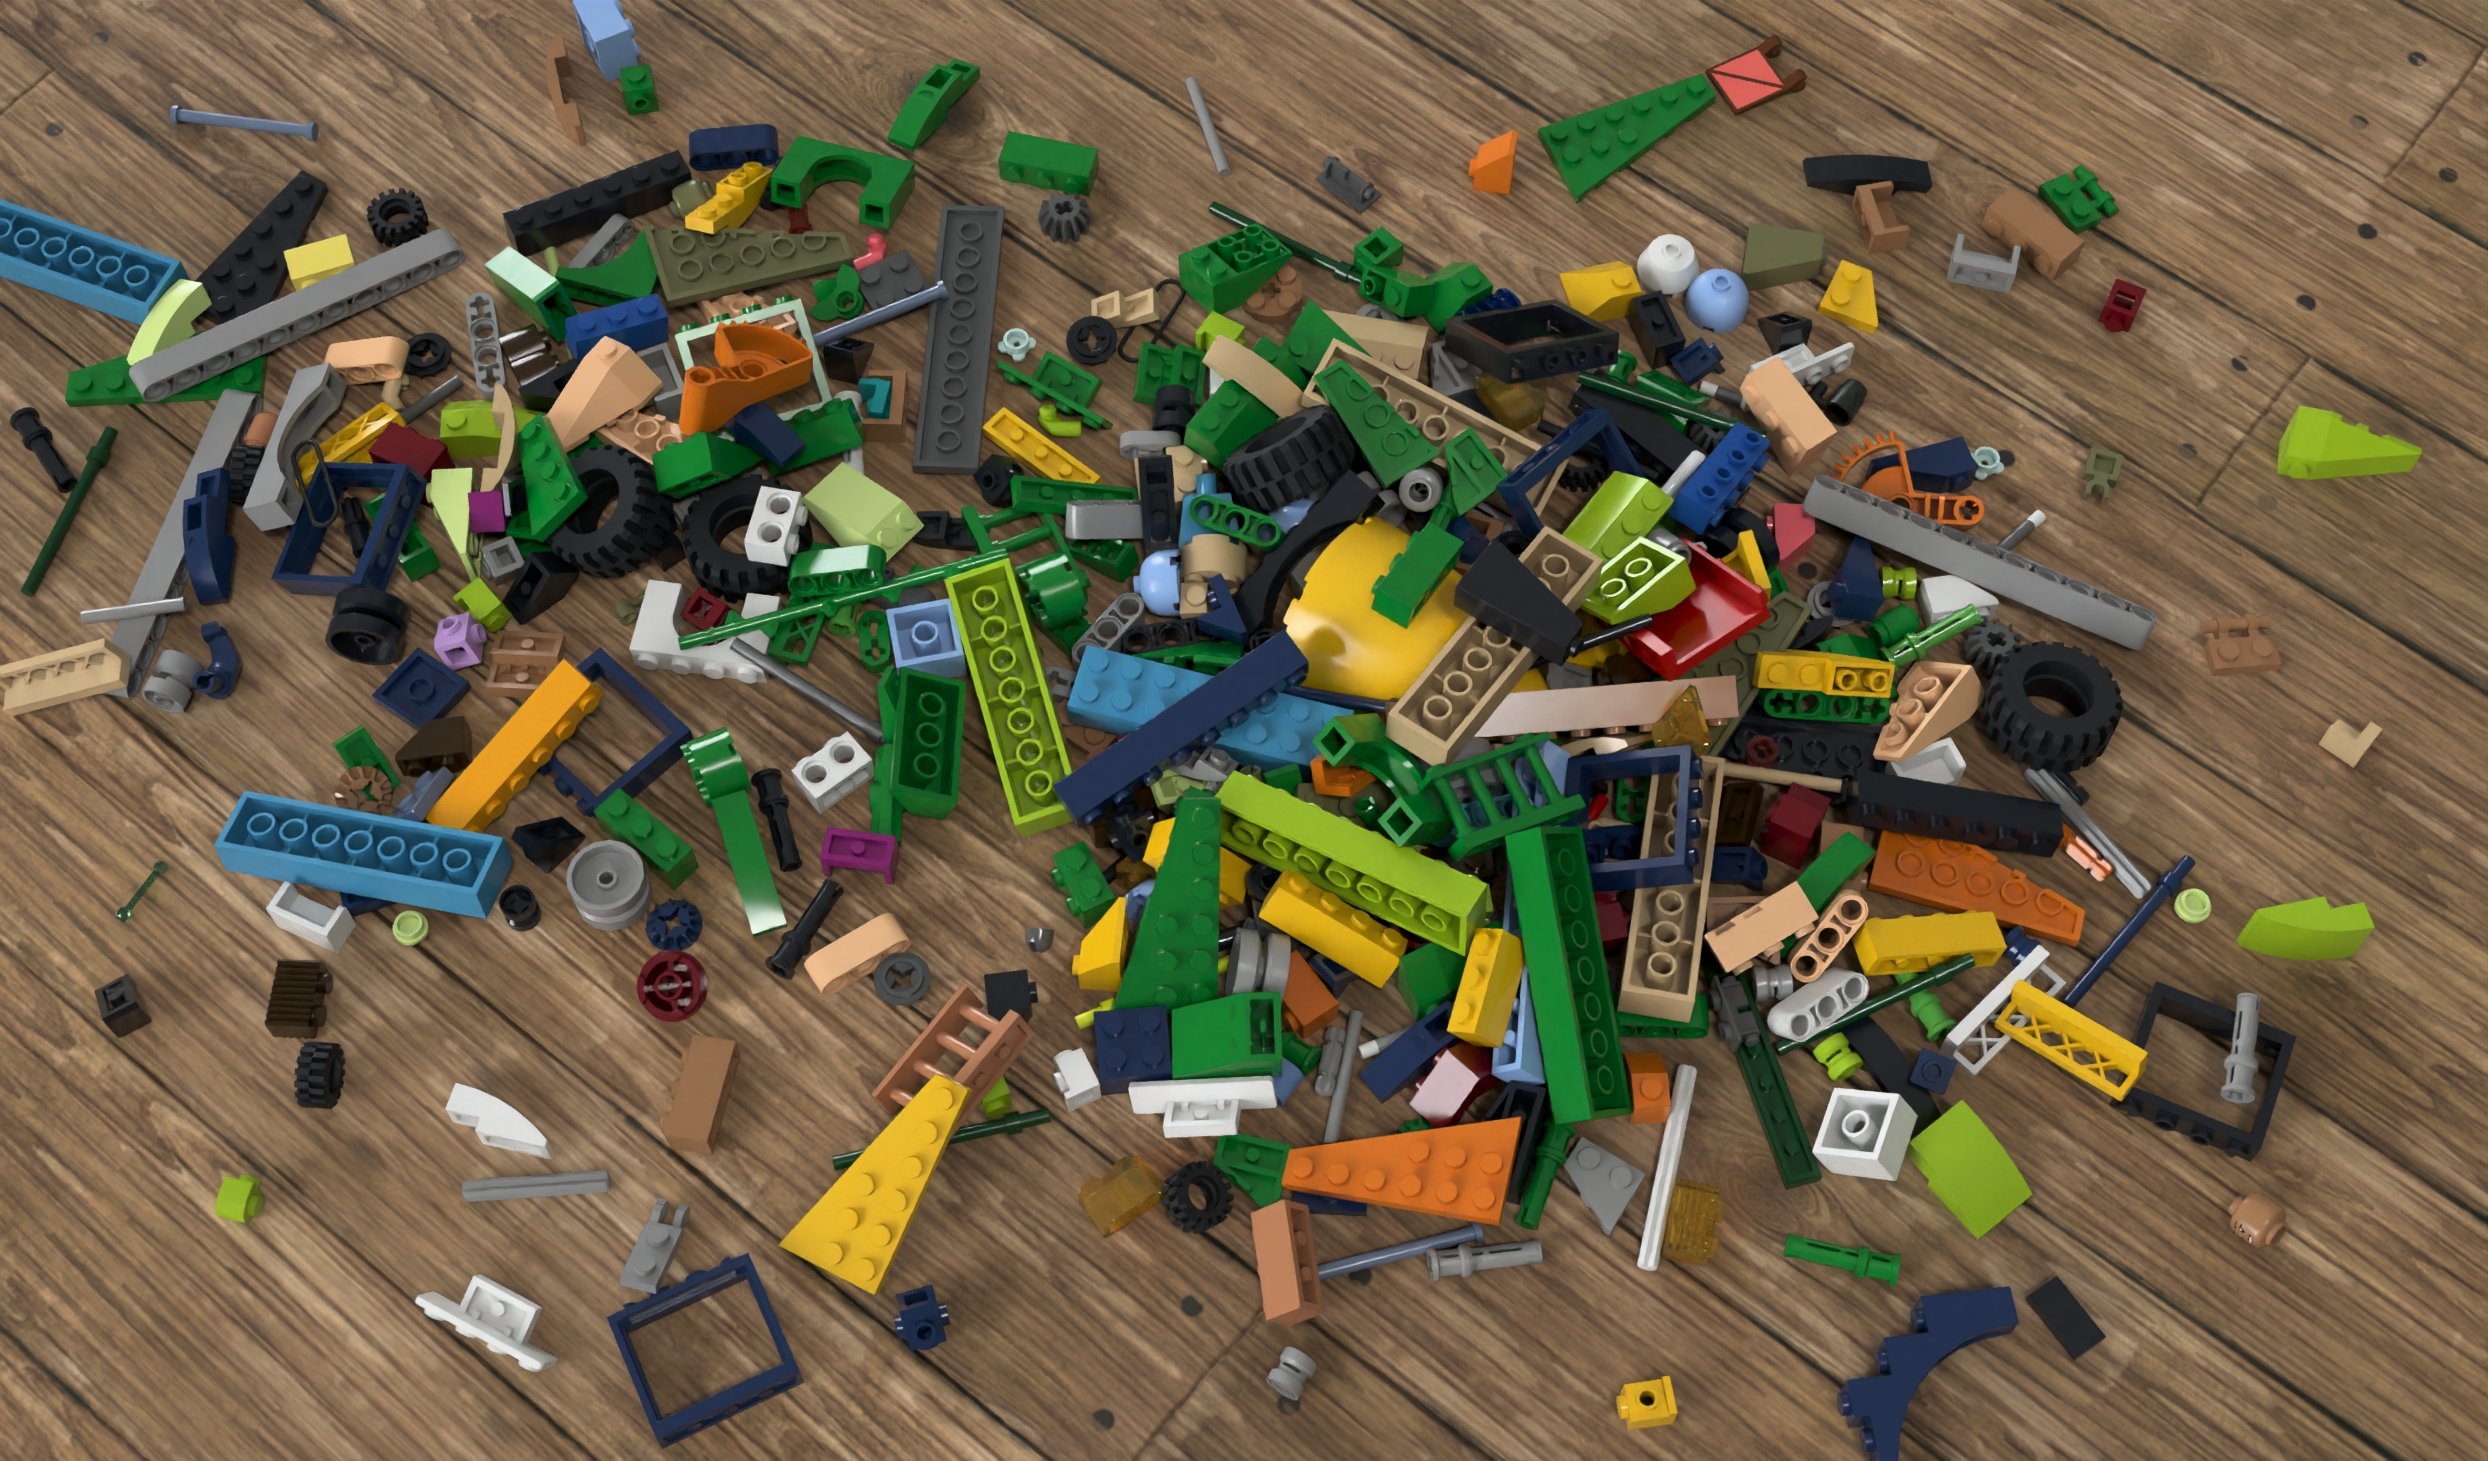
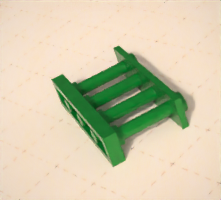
M973 504L961 508L963 527L969 539L973 540L977 555L1003 548L1009 553L1048 537L1055 552L1014 567L1018 574L1023 573L1025 567L1063 552L1069 562L1064 563V567L1067 572L1074 570L1086 602H1088L1087 588L1091 587L1089 577L1084 568L1079 570L1051 513L1036 512L1042 526L997 542V540L991 541L987 534L990 533L991 528L1034 511L1016 510L1011 506L984 516V514L978 515ZM1026 594L1024 597L1028 611H1030V605L1035 602L1030 594Z
M1548 731L1536 736L1533 732H1529L1517 738L1513 744L1449 766L1440 763L1425 771L1426 776L1417 786L1419 793L1436 788L1458 831L1456 835L1457 841L1448 849L1454 863L1505 845V835L1536 827H1554L1571 821L1586 807L1580 794L1566 798L1565 794H1560L1542 759L1539 750L1551 738ZM1526 757L1548 800L1546 806L1537 809L1536 805H1531L1510 761ZM1493 767L1497 768L1518 810L1516 817L1507 819L1506 816H1501L1480 774L1481 771ZM1464 777L1467 778L1489 822L1486 825L1487 827L1477 830L1475 826H1471L1450 782Z

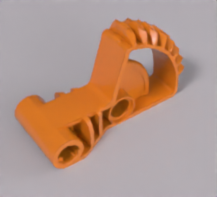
M732 320L729 325L719 322L715 332L714 355L721 368L711 367V369L695 366L686 371L679 417L680 430L689 436L702 431L713 432L745 407L808 383L813 369L814 355L807 348L806 339L797 340L796 333L787 334L784 328L777 330L772 327V324L762 326L759 321L756 324H748L744 320L743 324H737Z
M1890 431L1889 442H1884L1881 433L1877 434V445L1875 446L1872 445L1869 438L1864 439L1863 442L1866 450L1863 452L1859 446H1852L1856 457L1852 459L1850 455L1844 453L1842 459L1848 465L1843 467L1836 463L1833 469L1840 476L1828 475L1843 482L1850 470L1864 458L1882 450L1896 448L1901 466H1892L1876 472L1863 484L1861 490L1890 502L1904 501L1907 503L1909 510L1959 531H1970L1975 528L1984 514V505L1976 496L1916 493L1913 489L1903 442L1896 441L1895 431ZM1964 508L1971 509L1970 513L1973 512L1971 518H1963L1964 514L1961 515V512Z

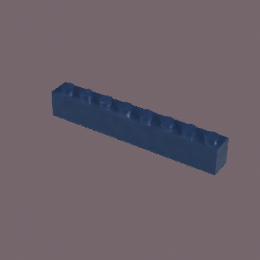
M1282 630L1054 784L1055 796L1079 829L1086 824L1088 826L1096 824L1105 816L1104 812L1113 805L1120 806L1127 803L1134 796L1133 792L1144 784L1146 787L1155 784L1162 778L1163 771L1172 765L1175 767L1181 766L1192 757L1191 752L1202 745L1204 747L1212 745L1221 737L1220 733L1230 726L1233 728L1240 726L1250 717V712L1259 706L1261 708L1268 707L1276 701L1279 696L1278 693L1287 687L1293 689L1303 683L1307 678L1306 674L1309 673V661L1287 632Z

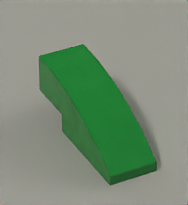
M386 492L362 504L373 523ZM414 519L397 560L411 582L441 567L432 547L420 532Z

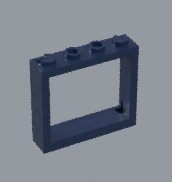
M1587 409L1496 485L1521 531L1531 537L1532 540L1535 539L1544 526L1525 493L1592 437L1596 440L1613 472L1619 471L1645 478L1607 409Z
M319 462L306 492L316 521L324 523L332 517L334 504L324 475H322L323 472ZM325 462L337 500L343 487L388 488L353 577L308 575L327 527L318 528L312 524L303 501L296 523L291 528L271 579L292 594L337 597L340 591L353 587L385 591L428 480L408 464Z
M601 647L576 668L592 682L601 676L667 738L598 796L589 790L553 755L545 765L538 768V773L543 777L549 774L555 780L553 782L554 786L565 798L571 795L577 801L575 803L576 807L584 816H593L596 820L594 810L616 789L620 788L634 799L683 757L680 746L693 740L691 730Z
M1691 744L1568 758L1565 796L1569 798L1580 794L1586 807L1573 820L1563 823L1562 827H1582L1585 849L1592 781L1679 772L1674 856L1588 864L1593 893L1694 884V869L1697 864H1700L1696 839L1701 838V823L1697 816L1698 809L1703 807V795L1699 787V780L1704 779L1705 774L1702 769V758H1697Z
M748 1253L732 1260L727 1257L721 1261L720 1266L707 1272L705 1270L696 1271L687 1276L685 1282L672 1288L670 1286L661 1287L657 1294L651 1293L650 1298L637 1304L632 1302L624 1304L625 1309L607 1317L653 1433L662 1449L804 1383ZM747 1279L783 1363L663 1419L628 1334Z

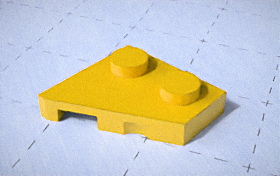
M1842 260L1819 305L1817 313L1875 335L1878 327V317L1872 271Z

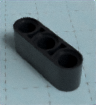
M1197 617L1131 627L1124 633L1123 654L1133 655L1205 642L1219 643L1220 638L1200 631ZM1202 635H1207L1211 638L1207 640H1202L1198 637ZM1169 640H1174L1178 643L1169 645L1165 642ZM1136 645L1144 646V648L1140 650L1132 649V647Z

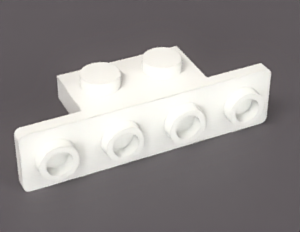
M1849 342L1815 357L1808 347L1802 343L1751 365L1749 373L1779 356L1801 386L1813 385L1827 375L1844 371L1851 363L1855 346ZM1742 398L1741 409L1744 412L1751 410L1744 398Z
M1272 1076L1131 1082L1128 1088L1135 1114L1165 1113L1163 1122L1165 1138L1237 1135L1241 1109L1275 1108L1277 1106V1096Z
M481 1274L473 1276L461 1305L436 1292L420 1294L415 1300L417 1305L425 1308L424 1313L427 1316L440 1321H449L456 1325L455 1330L460 1334L484 1340L488 1343L487 1347L491 1351L502 1355L509 1354L519 1359L518 1364L529 1371L539 1372L554 1367L557 1363L558 1358L528 1342L543 1307Z

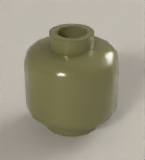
M692 178L673 188V201L669 202V205L677 219L683 218L685 220L686 215L712 199L716 194L708 181L702 182L699 178Z

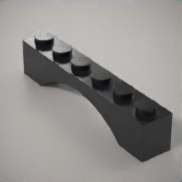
M1350 469L1333 481L1330 487L1331 490L1322 500L1319 499L1311 505L1308 515L1302 522L1289 529L1281 545L1277 549L1271 550L1264 557L1261 567L1242 581L1240 590L1232 597L1247 630L1249 640L1256 631L1273 628L1274 611L1279 594L1290 573L1309 552L1328 539L1340 535L1352 524L1363 525L1367 517H1374L1386 504L1373 489ZM1249 644L1245 645L1244 648L1250 652Z

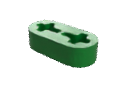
M871 610L865 612L858 622L860 655L863 667L867 671L882 673L887 666L892 664L890 629L887 616L878 610ZM872 623H878V636L871 635L870 628ZM879 647L880 657L877 661H873L872 658L873 648Z

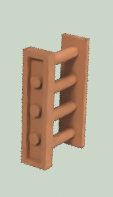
M963 983L871 1095L889 1115L893 1116L901 1105L906 1107L915 1097L911 1093L924 1077L930 1080L935 1074H942L972 1089L950 1137L951 1139L1034 1037L1035 1033L1021 1015L1011 1009L1001 1021L980 1010L984 1005L968 985ZM970 1021L991 1032L978 1049L957 1038ZM947 1049L968 1060L955 1077L934 1066Z

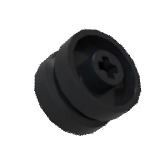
M1741 507L1729 510L1716 527L1710 525L1703 535L1698 534L1695 538V543L1703 542L1707 546L1706 552L1715 559H1722L1737 548L1740 532L1752 530L1765 570L1770 566L1776 567L1780 561L1778 545L1770 530L1760 518Z
M353 587L340 591L337 594L332 612L334 618L330 620L325 638L327 646L337 655L361 664L386 665L397 661L404 642L403 634L406 632L411 615L408 605L392 594L373 588Z

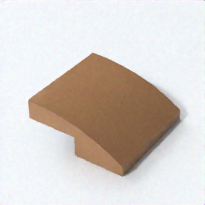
M498 630L490 653L492 666L485 684L486 695L529 698L563 660L565 634Z

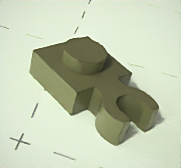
M2091 446L2082 480L2089 481L2083 491L2084 500H2088L2090 493L2095 491L2100 493L2102 497L2100 504H2106L2111 493L2110 487L2115 488L2124 455Z

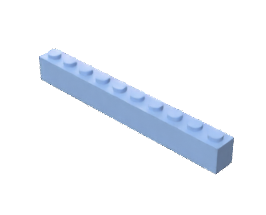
M1548 740L1539 750V753L1562 795L1566 791L1568 758H1570V754ZM1526 757L1516 759L1515 774L1531 805H1536L1537 809L1546 806L1548 800ZM1514 802L1512 805V818L1516 817L1518 813ZM1560 824V825H1557V826H1554V827H1562L1563 824ZM1508 861L1503 929L1523 940L1518 925L1519 915L1516 898L1512 891L1513 881ZM1526 965L1523 968L1502 1047L1493 1048L1492 1075L1507 1083L1514 1080L1526 1084L1539 1085L1548 1082L1544 1074V1059L1541 1042L1537 1035L1538 1025L1535 1007L1531 1000L1532 990Z

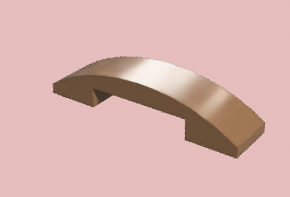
M562 33L554 36L547 54V86L556 115L562 127L576 143L584 146L587 143L577 103L566 104L560 78L572 76L564 39Z

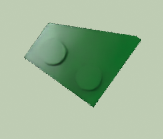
M1471 426L1444 445L1443 451L1456 515L1460 519L1497 492L1496 485L1509 474Z
M1241 1133L1237 1135L1219 1136L1213 1164L1217 1166L1216 1171L1218 1173L1223 1171L1226 1175L1225 1178L1260 1207L1264 1208L1281 1199L1283 1191L1281 1182L1289 1150L1293 1149V1145Z

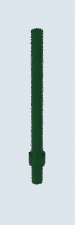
M1215 201L1209 207V213L1242 229L1257 223ZM1260 224L1291 250L1293 254L1333 273L1336 279L1344 283L1350 281L1360 286L1362 273L1356 271L1355 266L1345 261L1338 262Z
M1580 371L1577 377V383L1725 431L1724 435H1727L1738 421L1742 424L1744 420L1730 416L1728 419L1586 371ZM1743 424L1766 438L1767 431Z
M109 426L105 427L97 445L92 446L86 456L88 462L20 590L23 594L30 597L34 596L99 469L105 467L110 457L109 450L118 434L116 429Z
M1968 953L1946 964L1943 962L1937 963L1928 968L1929 972L1860 1003L1804 1042H1797L1785 1038L1774 1043L1778 1054L1783 1056L1933 985L1940 987L1951 982V977L1976 966L1972 955Z
M1048 1108L1023 1114L1015 1111L1004 1114L1005 1118L961 1127L949 1140L947 1146L1008 1132V1135L1023 1132V1128L1050 1123ZM866 1149L832 1156L835 1171L849 1168Z

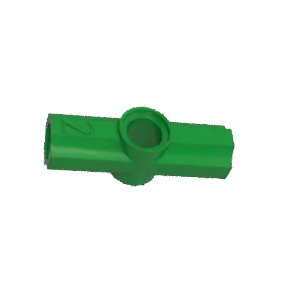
M884 744L882 747L875 749L874 782L870 783L871 833L896 836L898 847H902L903 813H906L907 810L889 792L893 744Z

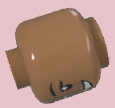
M2258 1192L2252 1193L2246 1198L2240 1195L2234 1200L2228 1211L2232 1215L2230 1220L2232 1232L2255 1248H2263L2267 1245L2269 1247L2275 1246L2288 1229V1223L2285 1222V1210Z

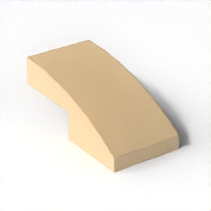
M1150 288L1124 297L1120 290L1091 300L1092 316L1106 319L1114 328L1152 322L1160 319L1159 294L1154 288Z

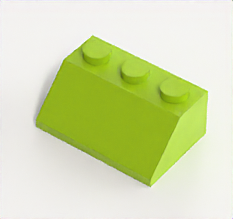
M1614 471L1562 535L1604 560L1603 566H1605L1640 536L1646 538L1665 516L1674 499L1648 479Z

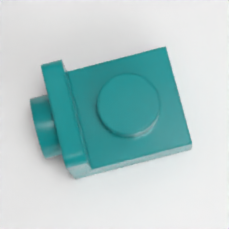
M860 378L858 387L862 400L867 402V416L874 419H889L892 392L891 381H884L880 378Z

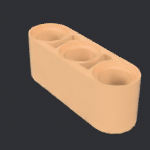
M393 336L333 343L328 347L323 364L329 362L347 385L395 380L402 376L410 346L404 340Z
M1845 889L1837 893L1821 912L1819 918L1813 922L1816 929L1802 936L1791 949L1788 955V964L1793 976L1797 980L1812 982L1820 977L1866 920L1868 906L1859 892L1853 889ZM1856 900L1859 902V909L1854 915L1846 916L1841 913V907L1844 902ZM1825 928H1833L1837 931V936L1831 943H1822L1818 940L1819 933ZM1802 956H1811L1815 959L1813 967L1807 971H1800L1796 968V962Z
M885 913L812 954L805 961L804 968L823 996H830L875 971L878 965L888 956L896 953H905L911 946V941L892 913Z

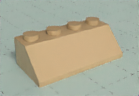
M1322 310L1374 359L1419 382L1429 327Z

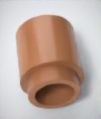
M272 412L256 414L246 433L243 444L264 446L266 450L279 416Z

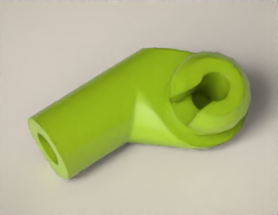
M1046 404L1040 407L1038 421L1049 434L1054 437H1081V421H1063L1056 415V407Z

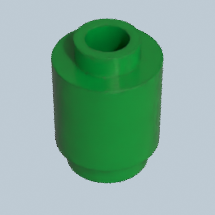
M1900 604L1873 618L1872 623L1867 626V632L1877 648H1889L1903 640L1905 634L1909 632L1917 634L1920 618L1912 607Z

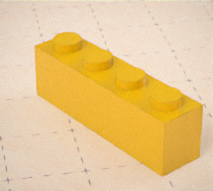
M1285 868L1266 895L1258 917L1379 988L1383 987L1398 967L1399 958L1404 956L1408 940L1402 937L1396 930L1383 926L1373 920L1366 912L1356 910L1341 901L1335 894L1324 891L1309 882L1305 876L1295 874Z
M1970 910L1961 914L1948 915L1941 912L1931 916L1914 917L1913 915H1904L1894 919L1874 917L1864 921L1852 938L1865 976L1926 972L1929 967L1937 963L1943 962L1946 964L1968 953L1972 955L1976 964L1972 968L1994 966L2007 948L1993 911L1977 912L1976 910Z

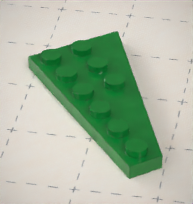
M1182 798L1169 836L1170 841L1163 861L1160 862L1152 893L1149 894L1132 944L1133 948L1126 969L1123 970L1119 981L1120 986L1110 1010L1166 1005V1013L1172 1014V1009L1218 999L1220 798Z

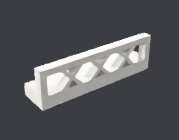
M2038 945L1946 1036L1940 1051L1949 1059L1958 1062L1957 1066L1972 1079L2013 1039L2005 1033L2002 1038H1986L1985 1025L1988 1022H1995L2000 1016L1996 1014L2001 1009L2003 1012L2008 1006V1002L2011 1000L2012 988L2019 979L2031 985V979L2038 973L2053 986L2048 992H2044L2053 998L2065 987L2066 982L2045 965L2050 953L2042 946ZM2013 1015L2008 1023H2016L2015 1027L2023 1028L2030 1022V1018L2025 1015ZM1979 1032V1038H1973ZM1965 1045L1980 1046L1981 1059L1975 1065L1959 1053ZM1987 1046H1993V1047L1987 1052Z

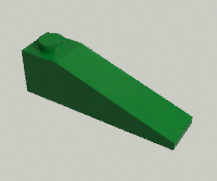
M1221 641L1219 643L1205 642L1130 656L1216 676L1244 657V646L1230 641Z
M1503 920L1488 924L1484 928L1503 929ZM1432 942L1399 958L1396 987L1416 1022L1420 1021L1448 1000L1452 1003L1456 1000L1469 951L1466 956H1462Z

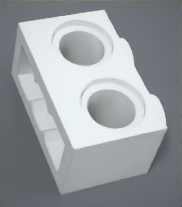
M761 486L744 540L748 560L788 567L791 554L795 555L798 551L800 526H805L808 516V508L803 505L801 492Z
M848 731L840 737L830 739L823 749L812 756L801 759L796 767L791 770L796 787L819 814L874 777L872 759ZM844 758L852 759L848 763H839ZM818 777L825 778L823 781L819 783L811 782L813 779Z

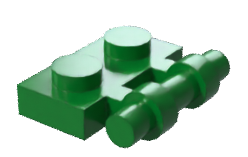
M2083 165L2078 166L2073 171L2078 180L2073 182L2067 174H2063L2041 184L2038 190L2039 195L2061 222L2076 235L2099 225L2102 219L2099 212L2105 211L2110 218L2119 212V208L2114 203L2115 198L2109 191H2104L2100 187L2095 174L2091 171L2088 172ZM2088 191L2094 200L2089 202L2083 193Z

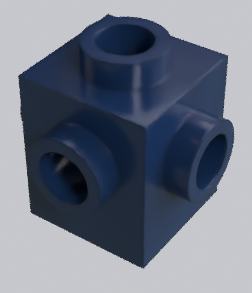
M933 1285L896 1295L900 1316L893 1318L899 1340L907 1338L910 1351L917 1349L929 1350L936 1347L939 1343L947 1341L944 1327L951 1324L945 1303L937 1304Z

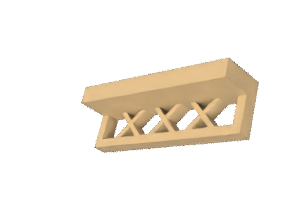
M106 638L1 665L0 686L6 690L3 711L11 716L127 687L131 656ZM104 652L107 655H100L95 653ZM8 676L20 677V678L11 679V678L8 677Z

